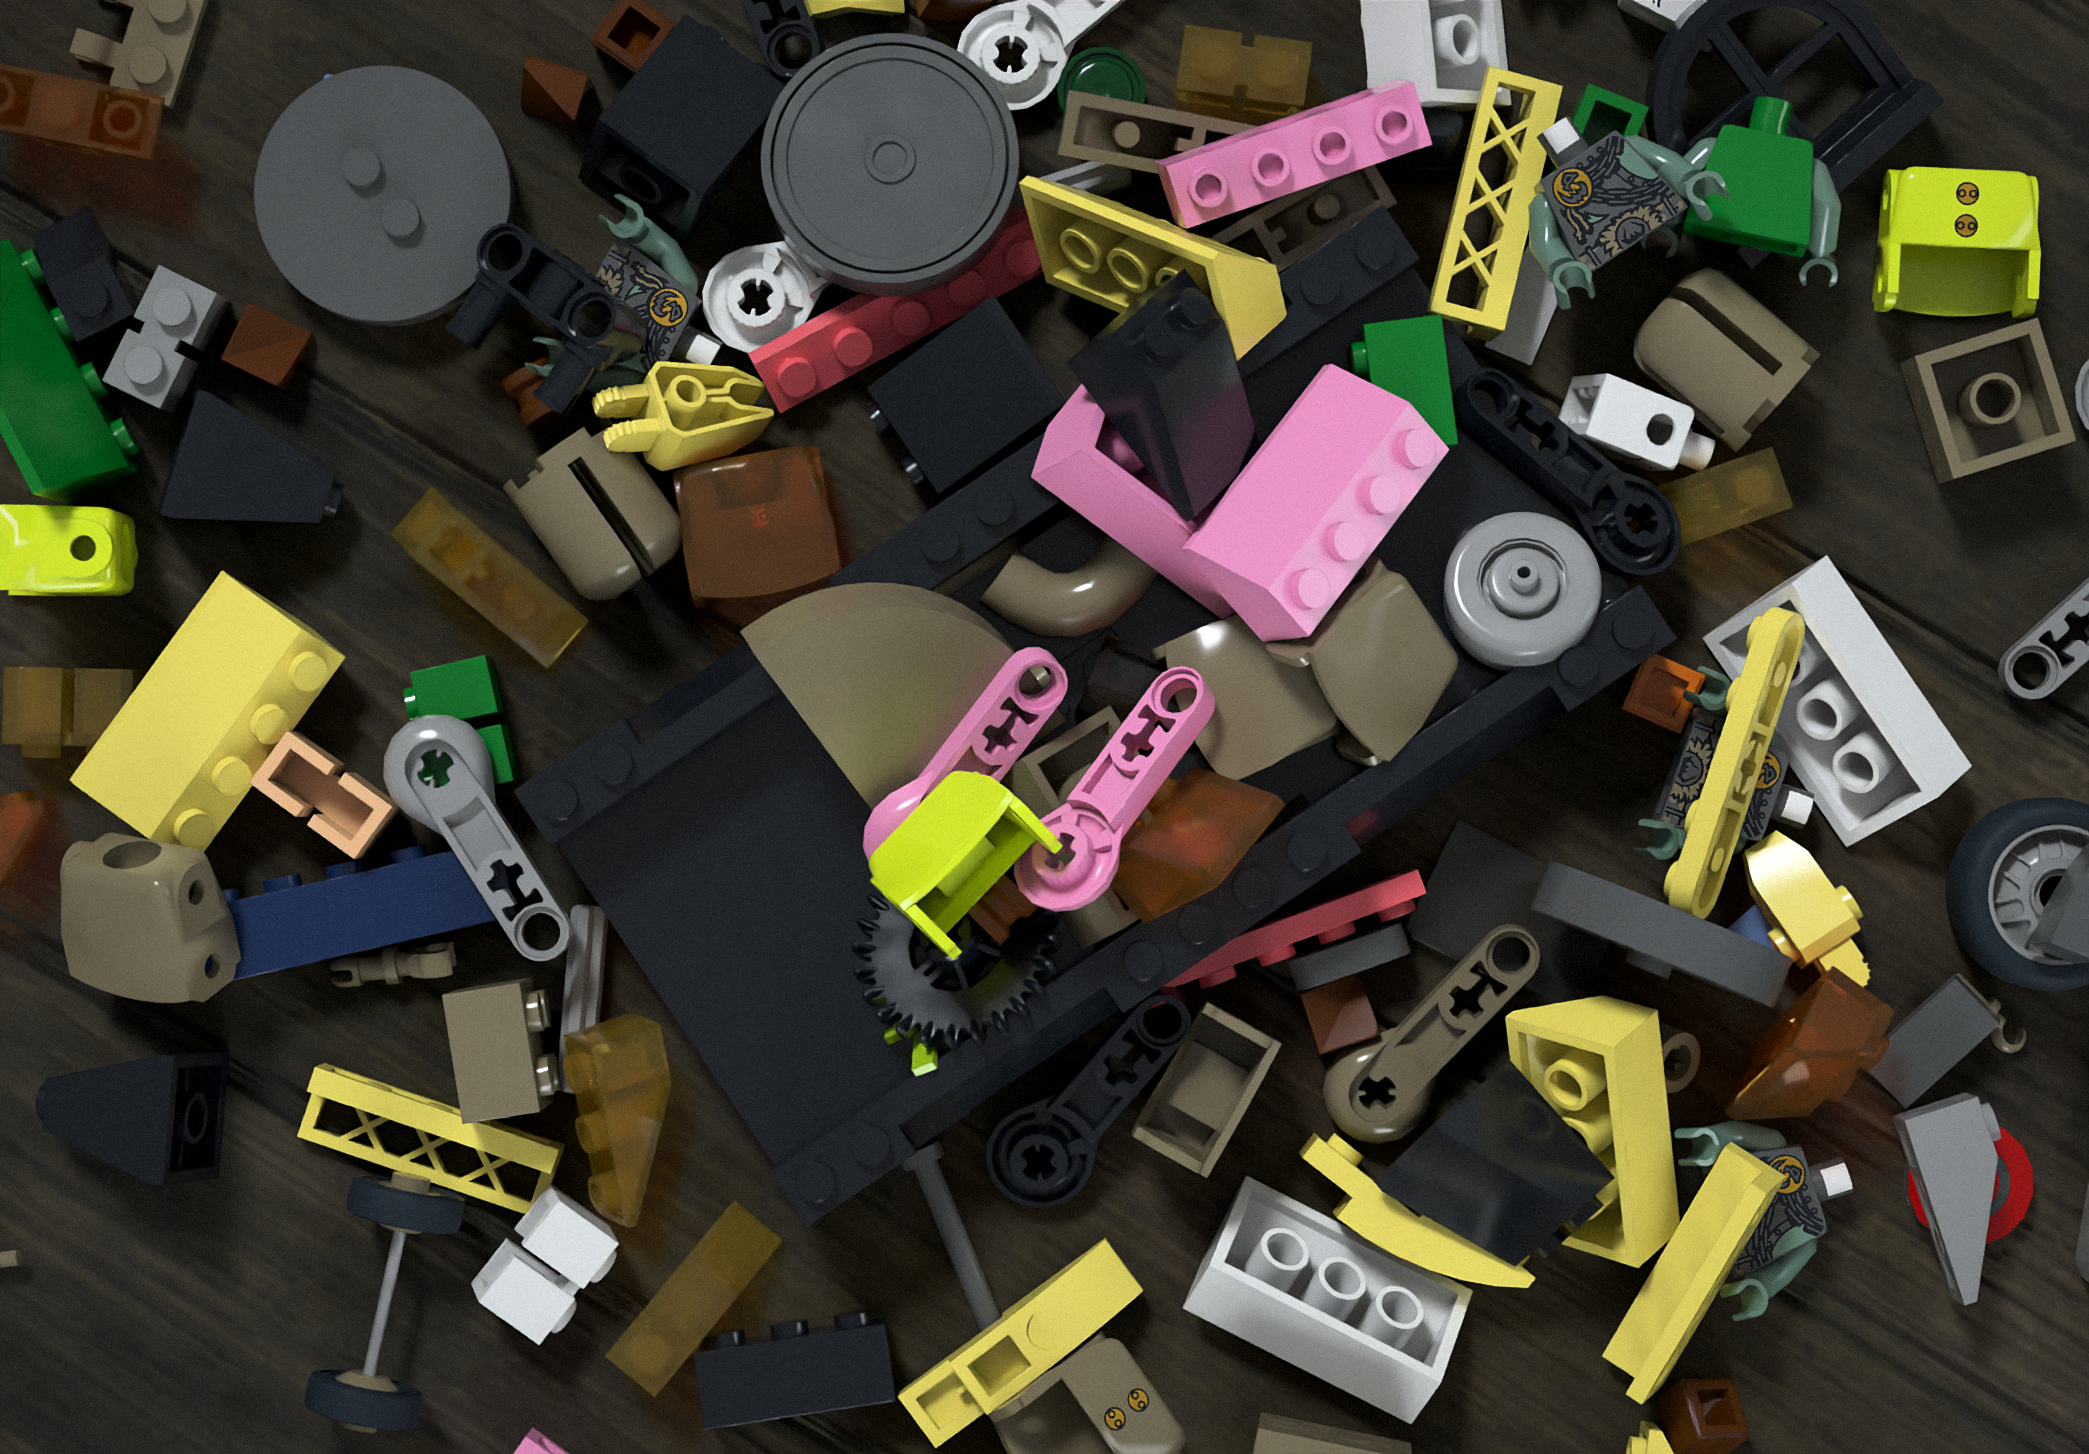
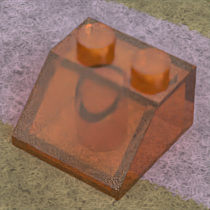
M1195 767L1175 779L1169 775L1121 839L1119 866L1110 887L1136 916L1146 924L1217 888L1284 808L1285 804L1275 794L1200 767Z
M1831 966L1765 1031L1724 1113L1733 1120L1804 1117L1813 1112L1826 1098L1833 1103L1837 1102L1855 1079V1071L1859 1067L1870 1071L1887 1051L1891 1040L1884 1036L1895 1010L1835 966Z

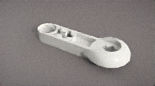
M1017 0L996 5L976 15L961 34L957 51L971 59L989 76L1003 95L1010 110L1027 109L1045 99L1059 82L1061 72L1068 61L1075 42L1126 0ZM1003 42H1008L1009 49H1012L1013 43L1022 46L1025 49L1021 57V64L1024 68L1015 73H1012L1010 65L1007 68V72L997 68L995 65L999 58L997 46Z
M786 241L743 247L725 255L710 270L702 290L703 313L712 332L726 345L750 353L804 324L822 290L833 282L825 279L807 266L789 247ZM756 284L757 291H760L761 286L765 285L772 291V294L767 298L769 308L767 313L756 316L755 309L753 308L749 315L740 309L739 306L745 301L744 287Z

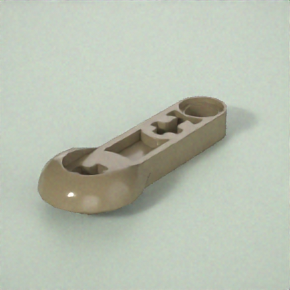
M1510 923L1497 926L1454 967L1397 1027L1380 1032V1035L1351 1044L1336 1055L1326 1071L1323 1095L1327 1112L1340 1130L1358 1141L1381 1144L1399 1140L1417 1127L1428 1110L1440 1070L1510 1000L1539 967L1540 951L1538 943L1530 931L1521 925ZM1510 936L1523 940L1529 948V957L1526 964L1519 970L1512 972L1503 971L1498 968L1492 959V952L1496 943ZM1478 961H1482L1489 975L1505 986L1498 993H1495L1491 984L1488 983L1477 995L1481 1008L1475 1014L1466 1008L1458 1014L1454 1013L1451 1010L1455 1004V999L1451 993L1452 989L1456 986L1466 991L1471 989L1481 979L1480 973L1471 968ZM1385 1076L1391 1079L1394 1084L1388 1086L1389 1095H1394L1391 1101L1384 1104L1376 1099L1368 1105L1361 1099L1360 1096L1366 1094L1365 1086H1360L1364 1079L1370 1077L1376 1082L1382 1080Z

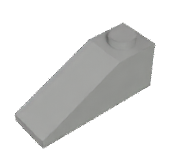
M1964 1092L1892 1117L1951 1298L1963 1305L1977 1302L1998 1163V1156L1993 1142L2000 1140L2001 1134L1997 1119L1989 1103L1981 1105L1978 1096Z

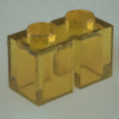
M1185 25L1174 100L1230 108L1235 86L1247 87L1243 110L1285 116L1302 112L1312 42L1255 35L1252 47L1241 46L1243 34L1241 32Z
M4 667L2 744H21V757L60 758L61 745L86 746V757L142 681L145 671L131 669Z

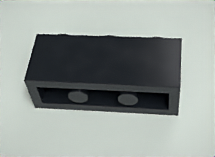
M860 1309L833 1315L834 1325L809 1328L808 1319H793L770 1324L771 1334L746 1338L744 1328L727 1329L706 1334L708 1344L698 1345L693 1353L704 1429L896 1401L898 1391L887 1318L872 1319L871 1309Z

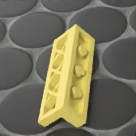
M1489 66L1485 70L1427 309L1428 315L1441 314L1443 319L1468 325L1466 336L1491 342L1505 330L1529 231L1528 206L1536 196L1534 186L1541 180L1547 156L1546 151L1536 137L1554 125L1563 89L1561 85ZM1498 87L1524 94L1517 125L1506 130L1493 108ZM1489 125L1496 137L1484 143ZM1501 144L1509 159L1502 186L1491 191L1478 166L1482 154ZM1475 186L1481 198L1469 205L1473 187ZM1486 205L1494 221L1488 246L1477 253L1463 228L1466 216ZM1460 247V249L1466 257V260L1455 265L1458 249ZM1471 266L1479 279L1473 308L1446 302L1452 276Z
M327 1063L314 1068L307 1088V1092L312 1094L297 1135L299 1138L400 1172L427 1177L431 1179L432 1183L523 1214L527 1213L549 1183L552 1184L565 1144L494 1120L462 1124L459 1108ZM326 1098L354 1107L363 1126L342 1136L316 1127ZM368 1112L381 1117L372 1121ZM388 1120L416 1129L423 1146L403 1156L388 1152L375 1127ZM367 1132L373 1146L352 1140V1138ZM428 1133L437 1135L440 1138L432 1141ZM451 1140L475 1148L484 1166L463 1177L446 1171L436 1147ZM427 1152L434 1167L411 1159ZM489 1154H492V1155H495V1156H498V1157H501V1158H499V1159H497V1160H495V1161L492 1162V1160H491ZM513 1161L540 1170L541 1174L532 1200L508 1193L496 1168ZM487 1173L494 1187L473 1181V1179Z
M1733 1142L1727 1144L1722 1150L1602 1357L1635 1378L1626 1395L1641 1405L1664 1384L1786 1178L1785 1175Z

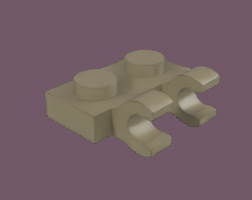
M103 0L133 10L123 43L121 44L101 35L77 28L69 53L74 54L75 58L114 70L109 83V87L112 90L174 109L208 0Z

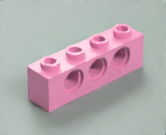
M1396 79L1156 161L1155 163L1174 222L1187 229L1432 145V141L1414 83Z

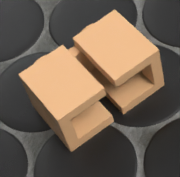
M287 730L249 782L295 817H308L313 809L317 808L323 814H314L307 825L353 859L365 858L401 809L389 796L359 774L345 772L342 777L338 776L346 765L299 731Z

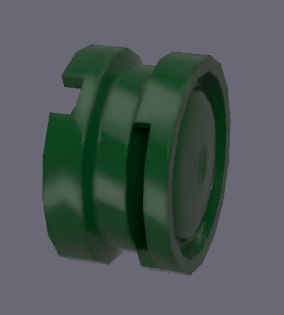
M1108 46L1087 48L1073 56L1063 68L1057 86L1058 109L1063 119L1069 90L1144 104L1147 95L1145 77L1137 62L1125 52Z

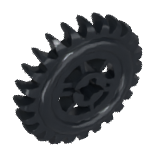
M1013 864L1004 874L1018 887L1013 873ZM869 894L867 895V900L880 916L877 920L857 918L856 924L865 935L872 938V941L866 943L855 942L851 945L853 953L858 958L871 962L864 967L854 968L853 975L860 983L874 985L872 988L865 989L862 992V999L869 1006L884 1005V1007L879 1008L876 1012L879 1022L883 1025H892L900 1021L896 1026V1032L903 1040L911 1039L920 1032L919 1039L925 1048L934 1047L942 1035H945L947 1046L954 1051L961 1047L965 1034H970L975 1044L982 1046L987 1040V1028L993 1026L1004 1036L1010 1032L1008 1016L1014 1014L1024 1020L1029 1018L1031 1012L1024 1001L1028 997L1035 999L1046 997L1047 991L1038 982L1039 977L1054 976L1058 971V967L1051 959L1045 958V956L1059 951L1063 942L1056 934H1046L1058 926L1060 922L1059 914L1048 909L1044 910L1045 908L1039 906L1029 917H1019L1010 926V936L1003 942L1001 951L990 947L988 939L991 936L966 913L946 934L951 940L956 938L960 941L957 947L962 952L953 960L889 900ZM916 945H919L928 958L916 969L914 951ZM989 961L997 962L990 974L972 987L971 979L980 974ZM948 978L960 981L962 989L957 991L941 990L938 988Z

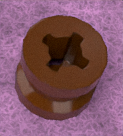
M550 355L532 364L543 367L548 363ZM523 367L504 379L501 385L506 395L515 397L521 407L519 419L524 428L529 429L560 414L533 395L535 389L539 388L546 376L532 374L527 371L526 367ZM581 397L578 398L573 406L580 402Z
M1003 874L967 913L1001 945L1010 936V926L1019 917H1029L1038 907Z

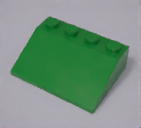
M10 239L0 240V434L32 494L74 506L141 471L133 456L140 452L141 448L126 420L121 417L115 421L104 401V398L111 395L108 383L102 381L104 376L94 361L85 364L74 344L76 340L59 307L55 308L44 287L47 282L37 251L34 248L25 251L22 245Z

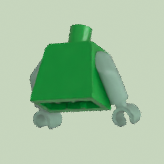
M1756 97L1749 128L1723 125L1718 138L1710 137L1699 140L1683 156V158L1702 172L1714 171L1720 174L1731 194V200L1726 201L1720 194H1711L1705 197L1703 201L1708 205L1713 218L1703 221L1695 214L1689 199H1683L1688 208L1655 230L1663 231L1671 238L1672 244L1666 258L1675 254L1682 240V235L1687 234L1799 257L1797 263L1798 272L1803 286L1807 284L1806 273L1808 269L1815 264H1823L1829 268L1827 271L1828 287L1833 286L1837 282L1838 271L1832 252L1837 247L1841 202L1826 164L1819 159L1813 158V143L1808 140L1787 136L1793 105L1790 102L1773 97ZM1651 234L1640 240L1643 249L1646 248Z

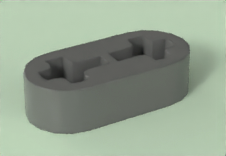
M1396 922L1287 960V964L1296 990L1303 991L1392 961L1412 951L1402 923Z

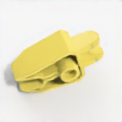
M657 361L642 384L608 387V389L596 393V396L592 397L593 401H591L597 417L600 416L601 419L631 417L632 422L627 420L626 422L613 424L612 427L607 428L608 430L604 432L603 438L608 451H625L626 453L642 451L645 461L662 472L730 455L758 438L774 416L773 409L753 406L765 388L762 381L734 367Z
M1777 830L1745 850L1744 854L1741 855L1749 893L1773 928V930L1766 934L1774 950L1792 958L1793 962L1801 970L1813 963L1825 982L1832 985L1830 989H1834L1836 995L1838 993L1842 994V997L1845 995L1852 997V994L1858 995L1859 990L1862 991L1864 989L1863 986L1868 985L1867 980L1871 978L1869 976L1871 970L1867 968L1868 963L1862 961L1864 957L1851 939L1861 929L1857 921L1863 917V914L1858 904L1843 885L1836 889L1833 887L1806 849Z

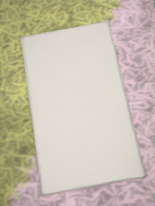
M1529 242L1522 256L1505 330L1491 342L1486 341L1485 347L1527 365H1532L1558 303L1554 284L1550 282L1531 253Z

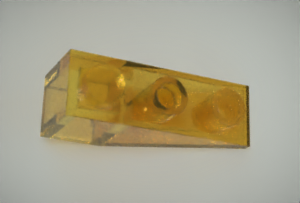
M628 1013L563 1035L567 1051V1057L563 1060V1071L569 1087L576 1095L580 1117L576 1119L575 1129L580 1145L588 1154L592 1177L588 1179L587 1186L591 1202L600 1215L630 1228L636 1226L672 1082L660 1023L634 1013Z

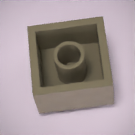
M2038 318L1919 354L1900 363L1938 484L2076 441Z
M533 977L461 988L442 995L462 1124L540 1112L553 1103L552 1095L555 1094V1091L561 1090L558 1059L555 1052L545 1054L542 1035L544 1028L551 1027L550 1007L546 990H535Z

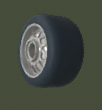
M2051 797L2027 798L2010 802L1998 807L1976 822L1956 848L1949 865L1945 887L1949 920L1957 939L1969 956L1982 968L1999 979L2022 987L2046 991H2062L2089 984V963L2075 964L2029 946L2044 910L2039 897L2042 884L2052 876H2056L2061 880L2065 871L2089 841L2088 804L2072 799Z

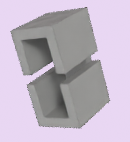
M158 265L133 316L144 322V325L139 334L127 328L102 381L174 415L199 363L177 353L181 341L205 352L230 301L218 293Z

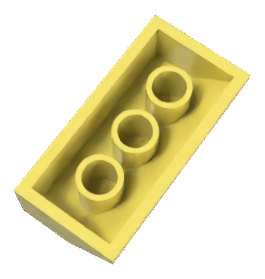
M1028 175L1019 182L1046 283L1121 313L1137 298L1185 268L1224 320L1236 361L1241 359L1286 317L1287 312L1276 265L1260 257H1253L1220 244L1212 238H1205L1172 225L1164 219H1157L1129 208L1118 201L1109 200L1084 189Z
M222 570L69 780L148 839L192 847L204 853L253 786L249 782L287 730L293 731L346 657L310 626Z
M1602 995L1512 1011L1505 1017L1510 1061L1615 1177L1596 1195L1604 1204L1601 1209L1576 1231L1567 1222L1564 1223L1572 1234L1561 1244L1639 1268L1671 1239L1680 1224L1658 1010Z

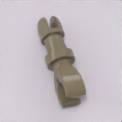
M445 940L425 943L409 948L407 951H400L396 945L384 947L382 954L362 956L361 953L342 955L330 962L329 969L332 971H351L336 975L331 979L332 983L338 987L363 986L365 981L385 979L388 985L402 983L404 976L427 979L453 974L452 967L457 965L453 941Z

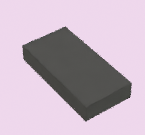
M1954 974L1861 1058V1064L1905 1108H1908L2000 1025V1018Z

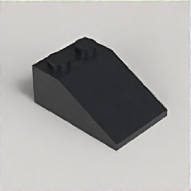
M1185 268L1137 298L1066 362L1186 522L1201 512L1245 468L1261 447L1225 322Z

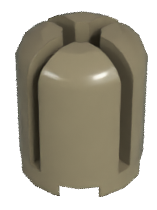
M1708 267L1685 275L1677 283L1666 299L1657 306L1638 329L1632 351V357L1637 369L1673 400L1694 409V418L1735 452L1752 436L1751 433L1781 403L1810 369L1812 363L1821 355L1723 271Z
M602 418L599 425L603 431L591 437L586 428L583 427L537 458L538 462L534 465L536 470L527 475L530 481L520 489L517 488L512 479L503 486L508 496L518 507L576 591L589 600H610L624 594L642 578L640 572L648 577L668 563L680 548L684 536L682 520L634 452L608 451L603 435L608 430L607 428L613 426V422L610 418Z

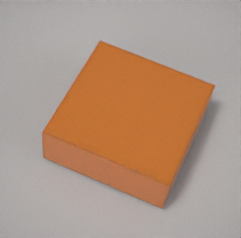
M1653 654L1637 666L1619 709L1673 733L1681 734L1693 706V703L1684 699L1683 693L1685 690L1698 694L1705 675L1658 654Z

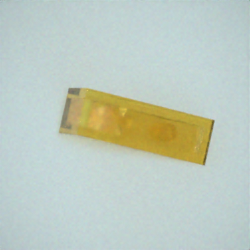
M1773 447L1658 487L1673 504L1681 523V546L1793 508ZM1630 515L1631 521L1627 523V526L1633 533L1638 534L1639 532H1636V529L1640 526V523Z
M433 486L428 489L390 533L411 557L547 669L589 622L575 607Z
M733 1200L613 1344L605 1357L655 1397L783 1240Z

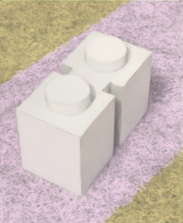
M549 1183L519 1221L515 1230L524 1237L521 1242L523 1247L561 1274L557 1275L506 1238L471 1282L479 1303L538 1345L541 1344L550 1331L557 1333L565 1327L577 1307L574 1294L580 1287L584 1289L589 1281L596 1283L607 1274L616 1259L617 1253L615 1248L619 1245L608 1224L551 1183Z

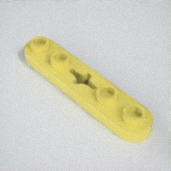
M1771 607L1763 616H1757L1751 623L1746 638L1748 655L1741 676L1732 682L1728 690L1725 702L1728 715L1700 798L1692 803L1685 818L1684 831L1687 837L1679 861H1675L1671 865L1665 878L1664 895L1669 898V905L1701 919H1705L1710 914L1720 894L1802 649L1805 623L1800 613L1780 607Z

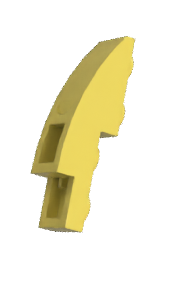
M1313 1133L1298 1152L1302 1158L1347 1193L1333 1210L1336 1218L1367 1240L1397 1257L1430 1271L1486 1285L1528 1288L1535 1280V1277L1523 1267L1530 1258L1529 1255L1514 1267L1417 1211L1413 1212L1407 1205L1382 1192L1374 1183V1180L1357 1167L1364 1156L1334 1133L1325 1142L1317 1134Z
M1104 1238L1004 1311L1002 1317L902 1389L898 1393V1398L934 1447L937 1448L982 1414L986 1413L988 1415L1047 1371L1143 1292V1288L1107 1239Z

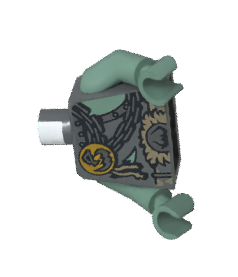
M1566 116L1536 137L1557 169L1534 186L1536 196L1528 206L1530 251L1550 282L1554 284L1558 306L1561 309H1569L1571 306L1566 290L1575 286L1582 287L1588 291L1590 298L1595 297L1592 273L1687 209L1688 206L1683 199H1689L1698 218L1707 221L1713 218V215L1708 205L1703 201L1704 198L1711 194H1720L1726 201H1730L1731 194L1720 174L1714 171L1702 172L1678 153L1638 135L1623 137L1615 130L1589 147L1571 118Z
M622 194L614 195L617 200L626 206V216L620 223L614 224L601 214L598 217L601 226L616 235V238L595 277L606 284L605 288L640 314L646 326V337L641 350L632 359L623 363H615L613 367L609 366L605 373L598 371L591 383L585 388V390L593 393H600L601 390H606L608 387L642 384L657 361L675 362L676 360L680 363L714 365L724 345V342L694 327L703 308V302L696 296L699 289V278L678 242L649 218L644 217L643 210L638 203ZM611 318L603 324L600 335L608 329ZM541 336L535 337L532 341L546 345L549 349L550 357L548 363L543 367L525 362L527 371L532 374L547 376L555 365L556 360L566 348L562 344L566 336H563L561 341Z
M1699 666L1697 671L1706 677L1705 690L1700 695L1685 690L1683 693L1686 701L1700 707L1691 708L1652 819L1644 818L1638 822V825L1649 827L1652 832V841L1648 848L1634 847V854L1639 857L1658 860H1679L1687 837L1684 831L1687 812L1692 803L1700 798L1728 715L1725 702L1731 681L1724 674ZM1776 730L1773 732L1733 855L1738 854L1745 847L1748 840L1761 841L1769 819L1802 829L1811 812L1814 793L1782 783L1790 756L1779 750L1780 736Z
M1739 1119L1704 1128H1678L1674 1133L1675 1138H1689L1692 1143L1691 1155L1687 1159H1679L1678 1164L1680 1166H1693L1699 1188H1701L1724 1147L1730 1142L1738 1145L1786 1176L1729 1273L1735 1278L1745 1276L1744 1279L1725 1284L1720 1288L1722 1298L1739 1294L1741 1297L1742 1308L1738 1314L1732 1316L1734 1321L1760 1316L1766 1311L1768 1300L1787 1286L1816 1252L1817 1238L1828 1232L1820 1203L1853 1192L1852 1182L1845 1162L1839 1156L1808 1166L1801 1145L1792 1141L1786 1142L1785 1137L1777 1129Z

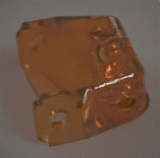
M818 444L805 447L792 446L692 464L686 468L673 470L674 486L682 526L683 551L690 591L696 609L709 608L708 597L744 598L783 592L810 584L830 574L833 576L843 569L837 530L830 508Z

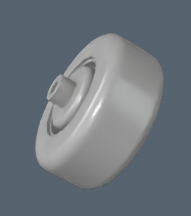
M1512 512L1494 516L1472 528L1458 542L1451 553L1445 571L1443 593L1444 612L1448 626L1457 642L1467 653L1481 663L1497 670L1510 672L1518 666H1535L1560 658L1566 650L1578 645L1591 628L1599 612L1602 591L1600 568L1587 542L1573 528L1562 521L1533 512Z

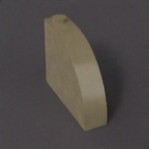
M867 582L845 584L818 590L795 598L771 610L740 631L757 659L872 811L890 793L919 777L1003 665L1016 653L999 631L965 605L933 591L897 583ZM1035 666L1028 669L1019 681L1020 692L1026 695L1041 692L1047 687L1050 675L1043 666ZM1011 697L1004 701L1010 710L1013 707L1020 716L1024 714L1025 711L1021 710ZM1058 708L1051 714L1024 751L1066 721ZM989 725L985 728L983 734L987 739L993 736L1001 740L1006 735L1007 730L1003 725L999 728Z

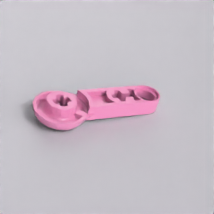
M1027 647L1012 655L919 777L890 793L873 809L864 827L863 849L868 863L872 853L951 772L962 770L973 773L977 771L982 775L991 776L998 782L1002 780L1061 703L1067 692L1068 679L1065 670L1049 651L1040 647ZM1035 666L1050 668L1051 677L1046 688L1033 695H1026L1020 692L1019 681L1028 669ZM1011 697L1019 708L1025 711L1024 714L1020 716L1013 707L1010 710L1004 701ZM989 725L997 728L1003 725L1007 730L1006 735L1001 740L993 736L987 739L983 732Z
M1181 666L1173 667L1157 677L1066 799L1067 803L1040 819L1057 837L1063 847L1054 854L1038 841H1035L1014 863L1013 873L1019 891L1033 904L1054 912L1076 910L1094 902L1109 888L1119 866L1121 839L1200 734L1215 710L1214 694L1199 673L1192 668ZM1190 687L1197 689L1196 698L1188 709L1178 713L1167 711L1168 702L1177 691ZM1160 720L1169 729V732H1165L1160 725L1155 728L1154 724L1156 721ZM1139 748L1144 750L1154 748L1148 757L1143 755L1133 757ZM1073 850L1076 854L1074 859L1067 865L1062 861H1059V864L1055 862L1063 851L1071 855Z

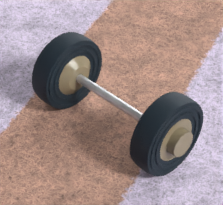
M393 1172L392 1178L362 1175L355 1176L350 1185L347 1210L358 1217L379 1223L382 1227L393 1230V1236L364 1370H315L311 1373L307 1383L305 1407L321 1416L339 1421L338 1425L346 1429L366 1433H375L377 1429L407 1430L415 1428L420 1417L423 1401L422 1392L405 1383L389 1379L385 1375L376 1373L406 1233H456L462 1223L465 1199L451 1191L431 1186V1179L424 1176L405 1172Z

